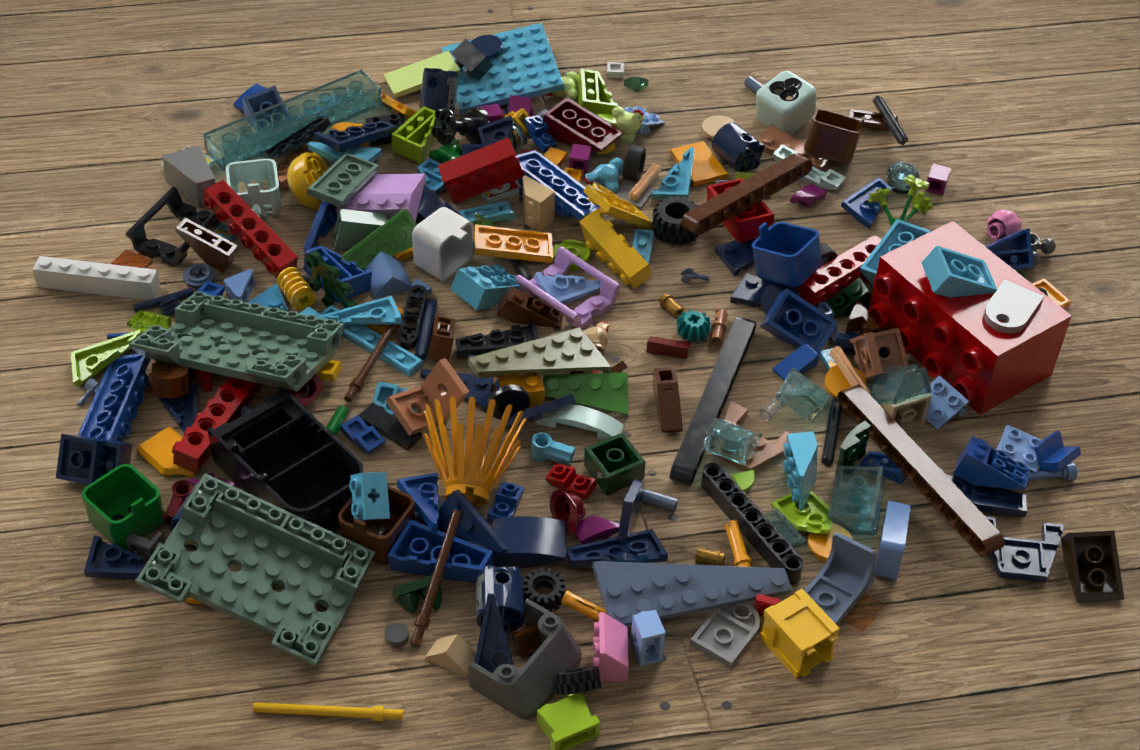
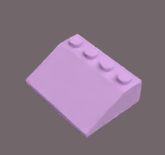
M375 174L342 208L336 206L335 211L337 214H339L340 209L386 214L388 221L401 210L406 209L416 222L426 175Z

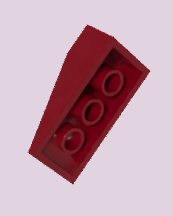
M567 97L547 111L543 118V121L549 126L547 133L553 138L570 144L592 146L591 150L598 152L605 150L624 133Z

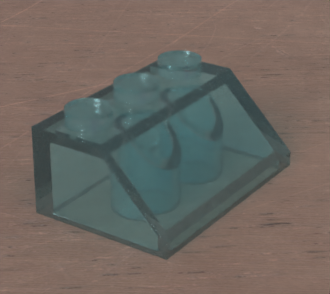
M916 364L883 368V374L876 375L869 387L871 396L878 404H897L932 392L926 367H917Z
M838 465L829 518L854 535L877 536L885 490L883 467Z

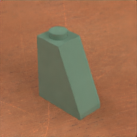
M340 209L332 238L334 251L339 252L354 247L387 222L386 214Z

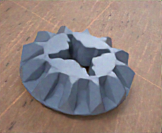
M195 264L183 272V281L186 282L188 287L193 286L195 289L198 286L204 285L207 281L212 282L215 280V270L207 264Z

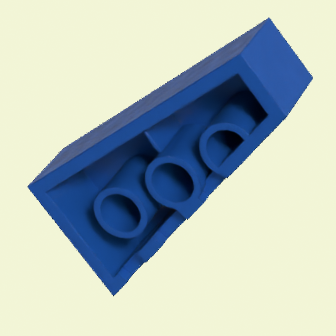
M409 519L387 555L390 569L392 571L425 576L433 575L446 533L439 530L432 531L428 526ZM454 537L442 578L476 583V579L482 573L483 567L488 565L495 566L493 551Z

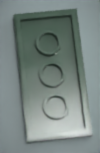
M345 153L307 189V195L342 208L379 171V165Z

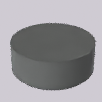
M397 622L386 627L385 641L388 645L401 647L408 642L409 630L406 625Z

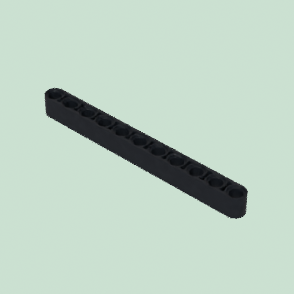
M736 316L673 462L669 479L692 485L753 338L756 321Z

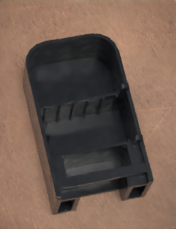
M281 386L278 388V393L264 400V404L229 424L226 422L215 429L212 427L207 429L213 461L242 491L333 533L339 528L338 514L352 497L349 487L350 475L364 473L363 464L356 455L286 389Z

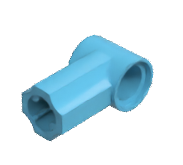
M541 432L535 434L532 438L531 456L536 461L542 462L549 459L569 466L573 461L576 448L553 441L548 434Z

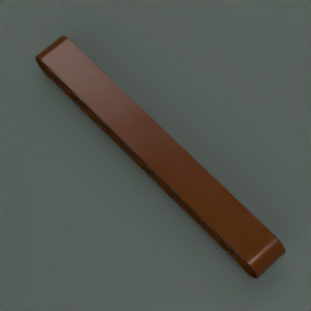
M796 153L784 158L690 210L683 216L681 226L696 235L704 234L809 174L813 166L812 160Z

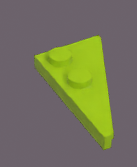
M141 329L71 352L72 376L75 386H81L131 349L129 343L143 333Z

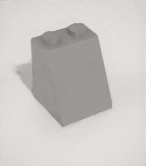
M200 146L162 155L166 183L171 187H176L182 196L198 208L205 207L203 202L204 190L215 184V177Z

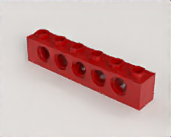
M224 180L204 190L203 202L206 208L211 209L216 214L217 219L228 227L232 235H236L242 245L253 253L257 261H261L270 274L278 278L284 269L288 267L297 268L298 256Z
M874 235L820 266L801 286L796 287L800 297L815 306L823 303L825 299L832 295H836L858 278L863 279L864 275L860 271V267L881 239Z
M228 376L225 384H221L218 387L214 398L208 400L204 411L197 414L194 424L186 428L180 442L177 441L172 448V453L174 454L173 464L197 474L212 455L207 429L210 427L215 429L226 422L229 424L241 416L243 406H248L261 389V384Z

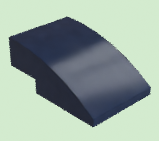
M61 434L56 478L90 485L117 466L130 464L133 444L87 436Z
M533 516L493 519L494 532L509 548L501 554L493 551L496 566L519 563L521 568L566 561V521Z

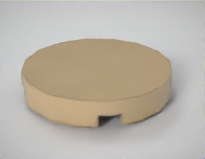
M710 116L702 123V134L706 138H711L712 141L721 127L735 121L726 116Z

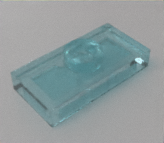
M778 508L764 514L793 549L804 544L805 539Z

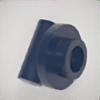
M168 295L160 300L161 304L158 307L163 317L166 318L175 314V308L181 303L176 296Z

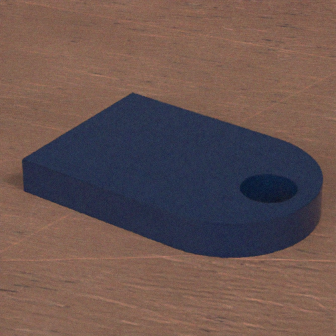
M634 479L623 501L617 542L626 544L636 523L643 498L644 481Z

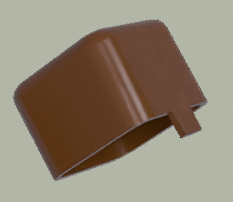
M816 109L805 141L804 151L809 155L844 165L851 163L865 117H862L861 121L828 110Z
M388 485L389 519L378 521L354 519L351 512L352 497L338 514L340 536L374 551L375 555L372 560L380 564L389 563L387 555L409 519L415 521L413 497ZM375 523L380 528L376 532H370L367 530V526ZM390 531L387 535H383L384 532Z

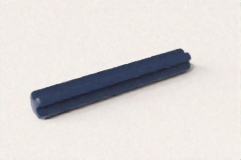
M428 298L425 304L415 356L421 360H425L427 357L437 308V300L435 298Z

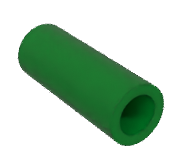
M339 405L328 422L326 428L334 436L337 435L340 426L347 418L349 409Z

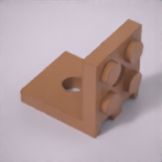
M899 328L874 334L873 332L865 333L850 339V343L854 344L856 355H854L855 363L859 364L860 371L865 378L909 368ZM881 347L886 348L888 351V356L885 359L879 356V349Z
M444 358L438 361L421 386L389 396L386 403L410 436L429 429L424 413L426 411V404L430 406L435 426H437L438 419L434 404L435 399H438L440 402L445 423L451 417L450 397H455L456 407L458 408L470 391L447 359ZM412 409H417L419 413L414 412Z

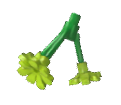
M912 175L904 178V182L909 184L911 188L900 218L893 219L887 207L886 197L891 194L890 188H885L884 190L878 188L876 190L877 193H871L867 201L870 204L879 203L889 219L890 226L897 219L908 222L915 213L921 211L923 214H926L934 208V205L930 204L931 199L929 197L924 198V192L920 191L917 195L918 190L928 189L929 183L927 181L922 182L918 178L915 180V177ZM910 204L914 205L912 211L905 218Z

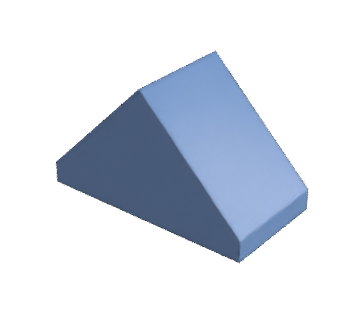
M252 269L224 279L225 292L230 300L237 299L247 303L255 286Z

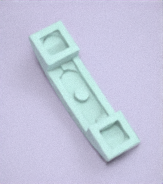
M781 145L773 153L772 157L776 162H779L798 152ZM812 166L809 174L799 180L807 184H814L823 189L837 190L846 177L831 169L825 173Z
M574 404L541 415L542 419L535 421L537 424L556 428L558 423L594 431L597 432V438L603 440L622 433L624 428L621 422L605 413Z

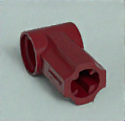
M179 480L173 484V494L163 516L164 523L170 525L173 517L192 490V484L188 480Z

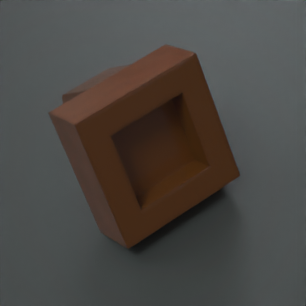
M534 624L512 634L514 645L521 658L536 652L542 645L538 628Z

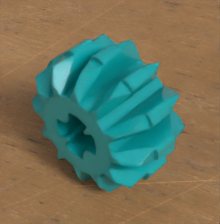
M689 309L688 313L682 312L681 316L677 319V334L681 335L682 340L688 339L689 342L693 340L698 343L699 340H705L711 331L710 318L706 317V313H699L698 310L693 312Z

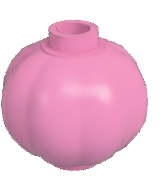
M997 210L987 220V234L993 241L1000 240L997 239L999 237L1008 236L1022 230V222L1013 211Z

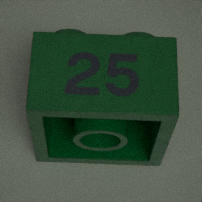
M623 432L584 449V467L596 479L597 484L605 495L632 485L634 479H644L646 461Z

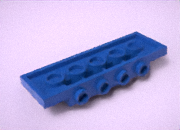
M533 150L517 155L525 176L555 191V210L558 215H563L566 218L575 216L581 221L597 208H601L599 205H594L588 200L589 196L583 192L586 187L538 151ZM523 177L518 179L521 186L523 185Z
M137 353L118 357L108 365L80 428L79 436L124 441L125 436L131 432L130 424L132 419L137 417V407L139 403L144 401V390L150 386L149 376L145 372L151 359L144 358Z

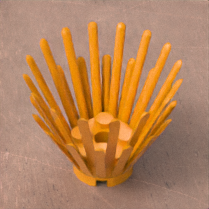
M454 396L450 397L452 456L439 400L435 399L434 404L444 457L432 412L428 404H426V411L424 413L433 447L426 433H424V437L445 489L444 499L447 500L454 490H460L473 507L487 505L490 493L521 448L519 446L521 440H518L516 443L515 441L527 418L522 420L514 435L523 411L517 414L491 469L512 410V405H507L499 428H496L493 432L485 456L495 400L491 399L489 401L484 427L480 424L476 426L473 441L476 400L473 396L469 398L464 454V427L462 423L457 422L456 399Z

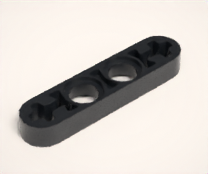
M422 285L412 286L408 293L402 318L403 324H401L399 331V346L405 350H411L417 345L427 300V289ZM417 292H421L419 294V300H417L415 297V294ZM417 307L420 310L417 312H412L409 309ZM409 322H414L417 325L414 327H409L406 324ZM407 334L411 335L409 341H406Z

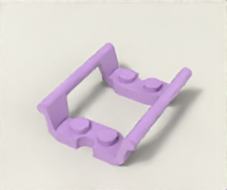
M560 246L557 249L554 264L543 271V276L554 277L555 274L565 276L569 271L571 263H574L601 281L600 295L590 297L574 310H571L540 289L534 277L528 281L523 276L517 275L515 281L519 283L520 290L530 296H538L566 316L567 322L576 328L580 327L583 329L592 323L593 315L601 316L611 309L621 285Z

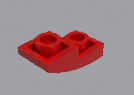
M558 463L553 466L545 477L546 481L566 493H574L585 500L589 498L597 486L596 479L578 475L574 467Z

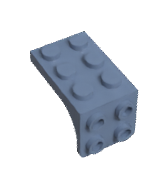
M836 532L832 537V547L825 565L804 590L837 626L872 585L876 552L870 547Z

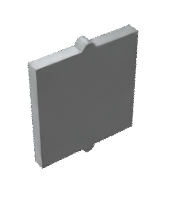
M626 180L616 195L621 199L631 202L636 208L641 210L655 188L649 186L641 197L634 201L629 198V192L638 182Z

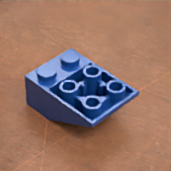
M972 436L959 455L953 474L972 485L1025 490L1030 469L1024 463L1009 458L1002 450H995L990 447L983 439H976Z

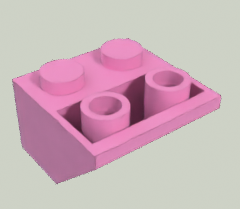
M599 612V621L594 622L593 666L599 667L601 681L627 682L629 670L627 626L608 614Z

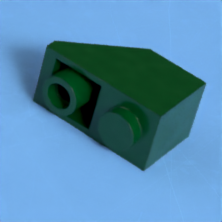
M858 278L827 303L837 317L850 316L857 301H860L868 310L872 291Z

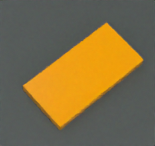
M475 225L474 255L552 263V233Z

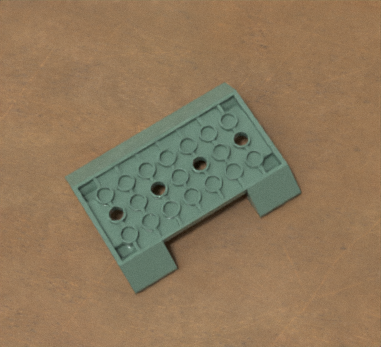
M195 292L175 308V324L172 327L165 329L158 325L151 326L129 343V346L144 358L280 388L282 386L284 389L297 392L335 356L344 330V323L336 322L333 319L317 318L314 315H302L295 311H283L276 307L268 308L257 303L249 304L237 299L230 300L223 296H211L204 292Z
M205 473L183 506L181 518L164 545L159 543L135 583L178 603H182L189 597L274 636L270 644L271 646L316 666L322 659L354 599L375 552ZM191 544L194 545L197 548V550L190 552L187 551L184 547L186 545ZM234 564L239 566L241 570L233 572L228 569V566ZM277 584L282 586L284 590L275 592L271 586ZM323 605L327 611L319 612L314 606Z

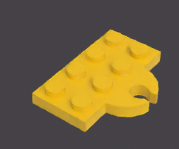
M593 183L592 186L587 185L583 192L589 196L588 200L594 205H599L601 207L599 210L607 216L611 214L617 220L622 219L628 224L633 223L638 228L645 227L650 229L652 227V221L631 202L619 198L604 186Z

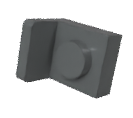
M160 532L151 541L144 536H137L132 533L126 538L128 550L143 557V560L147 562L159 543L163 545L165 543L163 534Z

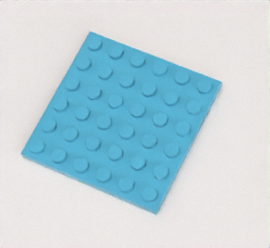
M542 23L494 34V36L501 39L502 53L496 58H490L489 61L493 66L479 81L474 76L470 78L463 71L464 67L460 69L461 75H459L456 100L460 115H464L473 108L499 104V106L508 104L510 95L532 98L564 90V84ZM461 43L442 47L443 53L449 51L451 54Z

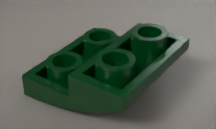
M866 421L856 426L843 441L835 473L837 479L851 474L855 469L856 460H860L865 455L871 425Z

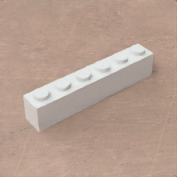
M39 256L32 269L37 287L141 300L156 298L161 288L158 272L155 269Z

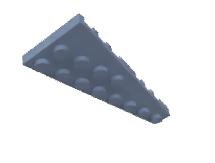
M596 561L592 565L606 614L625 626H632V616L642 611L656 610L661 620L754 601L757 594L774 597L789 594L792 590L785 568Z

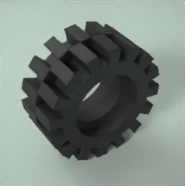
M540 568V572H537L536 569L532 570V575L528 573L523 581L524 603L528 598L552 612V608L555 610L559 609V605L562 606L561 601L565 594L564 578L562 576L559 577V572L557 571L552 573L550 568H548L547 572H544V568ZM539 587H548L551 588L553 592L549 594H539L535 591V589Z
M598 666L570 669L554 674L557 694L559 695L575 694L602 687Z

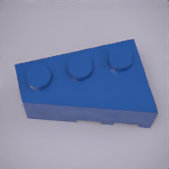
M1030 228L1019 230L985 246L1014 270L1034 267Z
M322 245L305 250V255L313 251L320 253L324 263L339 269L341 276L337 279L344 283H349L353 288V293L346 297V299L370 291L372 271L368 269L364 271L358 268L357 263L353 261L349 263L343 260L342 255ZM304 255V271L312 278L311 269L305 264ZM333 293V297H334L335 301H336V302H340V301L338 300V298L335 296V294Z

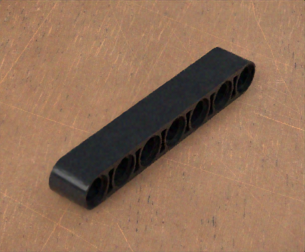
M715 462L705 464L702 472V488L731 521H738L743 536L771 568H785L790 584H797L801 579L804 565L800 555L721 465Z

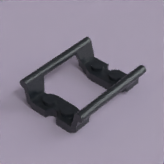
M176 187L170 188L126 232V236L131 239L134 249L139 254L151 259L161 257L162 263L173 267L178 266L188 256L187 251L190 246L184 242L178 248L157 239L149 240L146 238L144 225L158 211L167 205L170 212L179 218L180 222L187 218L206 229L215 228L220 223L214 212H197L195 206L183 203Z

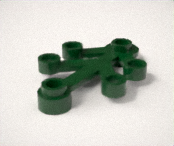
M316 251L308 252L305 255V264L311 269L313 278L309 282V286L313 291L317 292L324 285L325 296L322 298V303L327 308L335 304L333 293L342 303L344 309L359 305L354 300L348 301L346 297L353 293V288L349 283H344L337 279L341 276L337 267L324 263L323 257Z

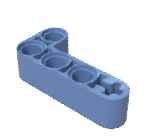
M888 500L874 575L897 580L905 548L911 505Z

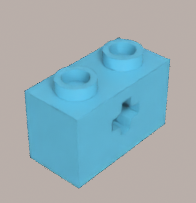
M386 472L350 475L349 487L352 492L353 502L351 512L354 519L360 521L389 519Z

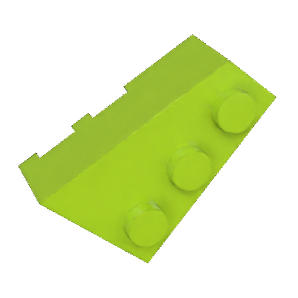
M580 70L577 83V99L580 106L595 115L612 114V110L618 106L616 102H613L612 94L606 90V84L598 71Z
M423 106L391 134L392 152L422 164L435 140L431 133L434 127L435 111Z

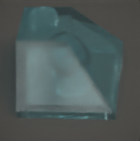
M792 367L775 397L805 419L811 421L824 408L830 395Z

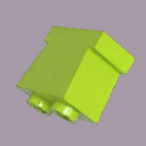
M582 692L569 694L562 700L553 704H545L537 710V725L550 739L551 750H568L600 736V721L596 715L591 716Z

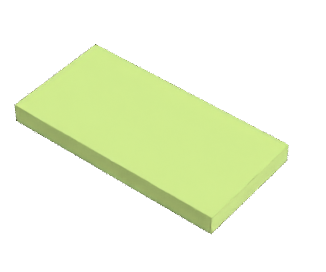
M447 51L383 75L394 97L399 98L421 89L424 68L459 72L458 76L461 75V71L453 62L454 59L450 52Z

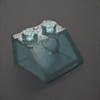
M715 418L706 432L704 450L745 465L761 439L762 434L726 419Z

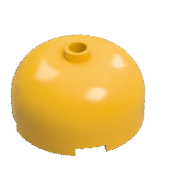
M308 151L291 162L287 171V181L291 193L300 204L309 209L319 210L321 200L307 195V189L329 167L317 153H308Z

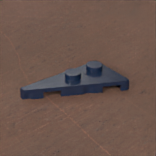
M421 369V378L426 379L432 370ZM457 373L470 391L463 401L468 403L469 398L473 396L476 400L475 404L481 406V411L487 412V399L493 390L494 377L477 378L476 375Z
M191 385L189 393L181 397H158L183 433L187 427H191L194 424L195 418L199 413L198 385Z
M573 394L524 410L517 428L525 418L529 419L530 423L542 419L541 415L575 403ZM518 413L508 418L506 427L511 429Z
M488 593L474 663L491 673L500 665L511 664L514 666L496 594Z

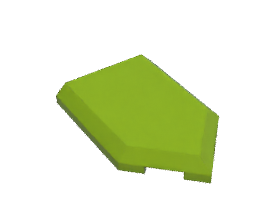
M810 492L803 510L798 509L797 502L792 501L791 494L770 503L796 530L830 535L834 510L814 492Z

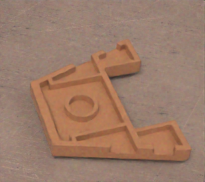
M731 401L716 440L713 454L744 472L754 470L755 472L770 464L772 459L784 456L783 443H787V434L791 433L786 430L775 443L766 440L739 425L747 416L748 410Z

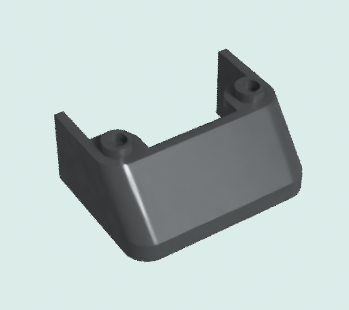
M527 598L524 609V624L526 626L534 624L537 626L539 633L547 639L525 665L518 669L511 664H503L491 673L473 661L469 664L470 687L523 720L535 718L537 710L547 704L557 692L554 674L576 669L581 662L582 656L580 647L562 620Z

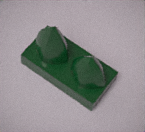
M432 575L394 587L392 595L395 602H399L408 612L415 613L419 605L418 594H421L425 600ZM442 579L432 606L436 610H439L442 601L440 587Z

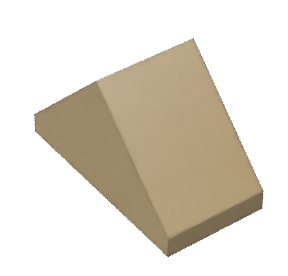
M456 634L437 639L425 656V660L469 678V664L472 661L474 662L476 653Z

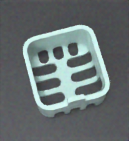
M274 160L238 161L226 166L227 184L258 216L263 218L266 215L275 216L280 213L282 205L277 167ZM266 179L269 181V190H262V180ZM251 181L257 182L256 184H250ZM240 182L246 184L247 192L239 193L238 184ZM264 209H272V211L265 212Z

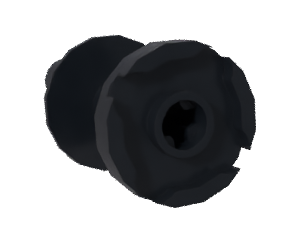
M442 108L435 111L434 127L431 133L442 145L451 144L456 132L466 136L470 144H482L478 127L489 124L491 121H487L489 115L482 108L470 109L466 116L461 117L458 121H456L450 109Z

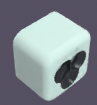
M790 71L780 72L756 93L757 119L766 126L773 125L789 135L794 134L813 118L816 110L815 87ZM791 96L793 99L786 100V97Z

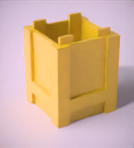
M803 589L796 591L792 596L764 610L763 616L765 619L759 638L795 678L801 675L803 677L811 673L809 669L823 661L828 663L833 660V648L835 640L838 639L837 635L840 628Z

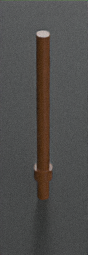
M399 324L388 325L358 376L351 381L350 389L344 397L346 402L351 403L355 395L362 390L366 377Z
M453 510L420 615H417L414 623L416 628L411 645L420 647L424 632L428 629L431 621L429 616L462 512L458 510Z

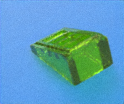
M139 310L126 322L128 326L136 330L141 329L142 332L155 325L165 329L172 327L171 318Z

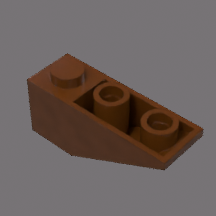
M512 286L501 298L497 315L513 323L528 325V322L535 321L536 326L561 328L564 316L563 313L554 307Z
M675 367L654 368L652 388L661 433L683 431Z

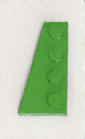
M628 372L543 375L545 398L557 400L573 394L575 404L629 416Z

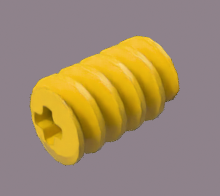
M288 267L279 274L277 284L294 309L305 310L315 303V293L297 268Z

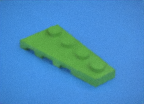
M403 209L343 254L342 258L349 263L351 261L357 263V267L363 269L381 251L393 256L413 247L412 232L417 224L407 210Z

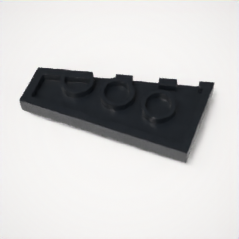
M321 115L260 154L263 159L274 160L277 166L313 139L315 132L323 133L326 131L331 122L327 117Z
M528 322V326L520 327L519 324L513 325L510 330L500 331V329L491 330L489 335L478 333L456 338L457 357L469 358L539 339L536 322Z

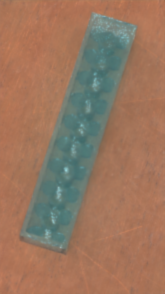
M361 69L204 133L205 151L225 172L228 164L253 160L262 156L260 153L321 115L330 120L331 125L327 127L329 128L337 123L344 122L382 106L381 88Z

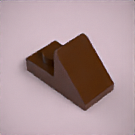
M857 301L848 319L846 332L860 331L861 335L873 332V334L878 333L880 330L879 325L863 304Z

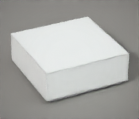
M607 62L606 78H624V63Z

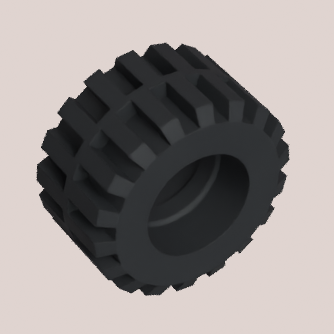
M679 196L667 197V199L657 202L653 209L652 230L656 238L662 240L663 243H670V245L678 244V246L689 244L690 241L696 240V237L699 235L684 229L681 226V220L687 212L698 207V204H694V201L687 200L688 198L685 197L679 198Z

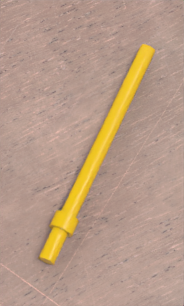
M253 703V712L372 718L373 721L382 722L384 719H404V710L385 709L384 706L359 708Z

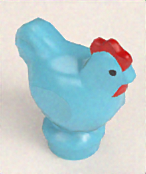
M616 157L609 164H601L594 171L585 174L584 181L590 185L599 183L611 192L617 193L619 190V174L623 173L624 161Z

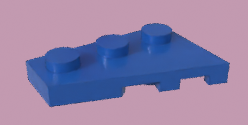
M880 177L855 192L841 204L843 209L868 229L881 210L879 203L870 204L867 201L870 198L869 195L877 193L876 190L878 188H882V190L890 188V191H892V187Z

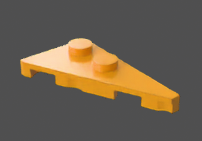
M378 90L374 95L375 98L391 106V111L397 114H405L406 119H410L417 112Z

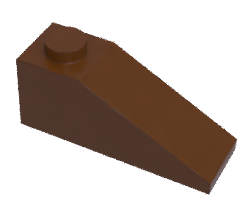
M184 218L175 228L180 237L206 264L224 273L233 263L238 245L187 218Z
M436 315L434 317L428 357L434 362L438 363L439 360L444 358L448 362L450 360L454 340L455 319Z

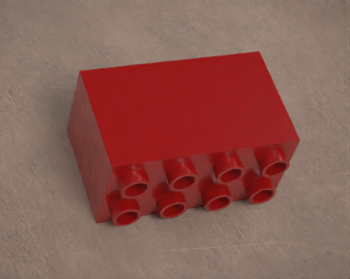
M954 221L880 256L870 306L867 310L880 329L886 331L899 328L905 353H910L916 358L932 378H937L940 375L969 401L968 405L979 415L1052 375L1072 317ZM936 245L985 261L997 289L1004 280H1007L1044 296L1043 302L1022 331L1002 333L991 328L984 319L986 305L995 293L960 297L937 295L931 289L921 262Z

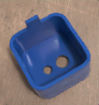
M764 222L758 228L759 237L752 243L756 274L760 279L789 287H798L822 265L820 239L817 230L786 222L774 223L769 228L767 223Z

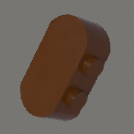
M156 360L155 363H152V373H149V385L153 386L154 394L158 397L176 398L189 393L194 369Z

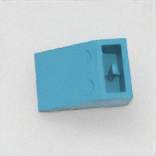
M495 264L493 266L482 265L481 267L469 266L467 268H459L450 290L476 310L490 309L500 303L501 298L511 286L520 290V285L515 281L516 276L505 271L503 266Z
M813 431L787 434V443H783V452L786 460L783 461L784 474H788L787 484L789 488H792V501L797 502L799 510H803L817 477L818 444Z

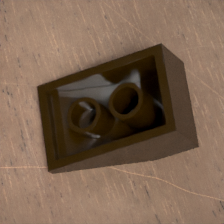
M1115 531L1073 532L1061 538L1063 558L1076 602L1124 600Z

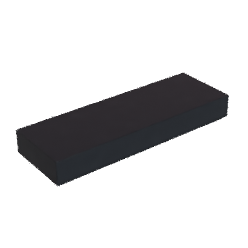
M373 403L358 415L368 427L373 426L378 433L406 450H409L422 438V432L409 436L395 416Z

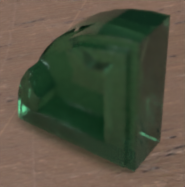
M630 77L624 80V85L638 92L648 86L649 80L641 77Z

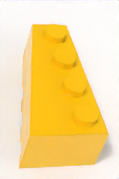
M598 208L579 221L586 240L584 242L586 248H589L590 252L594 251L599 261L605 262L613 274L617 273L623 284H628L634 290L652 277L646 260L633 246L630 248L622 234H617L609 220L606 222L603 220L602 212Z

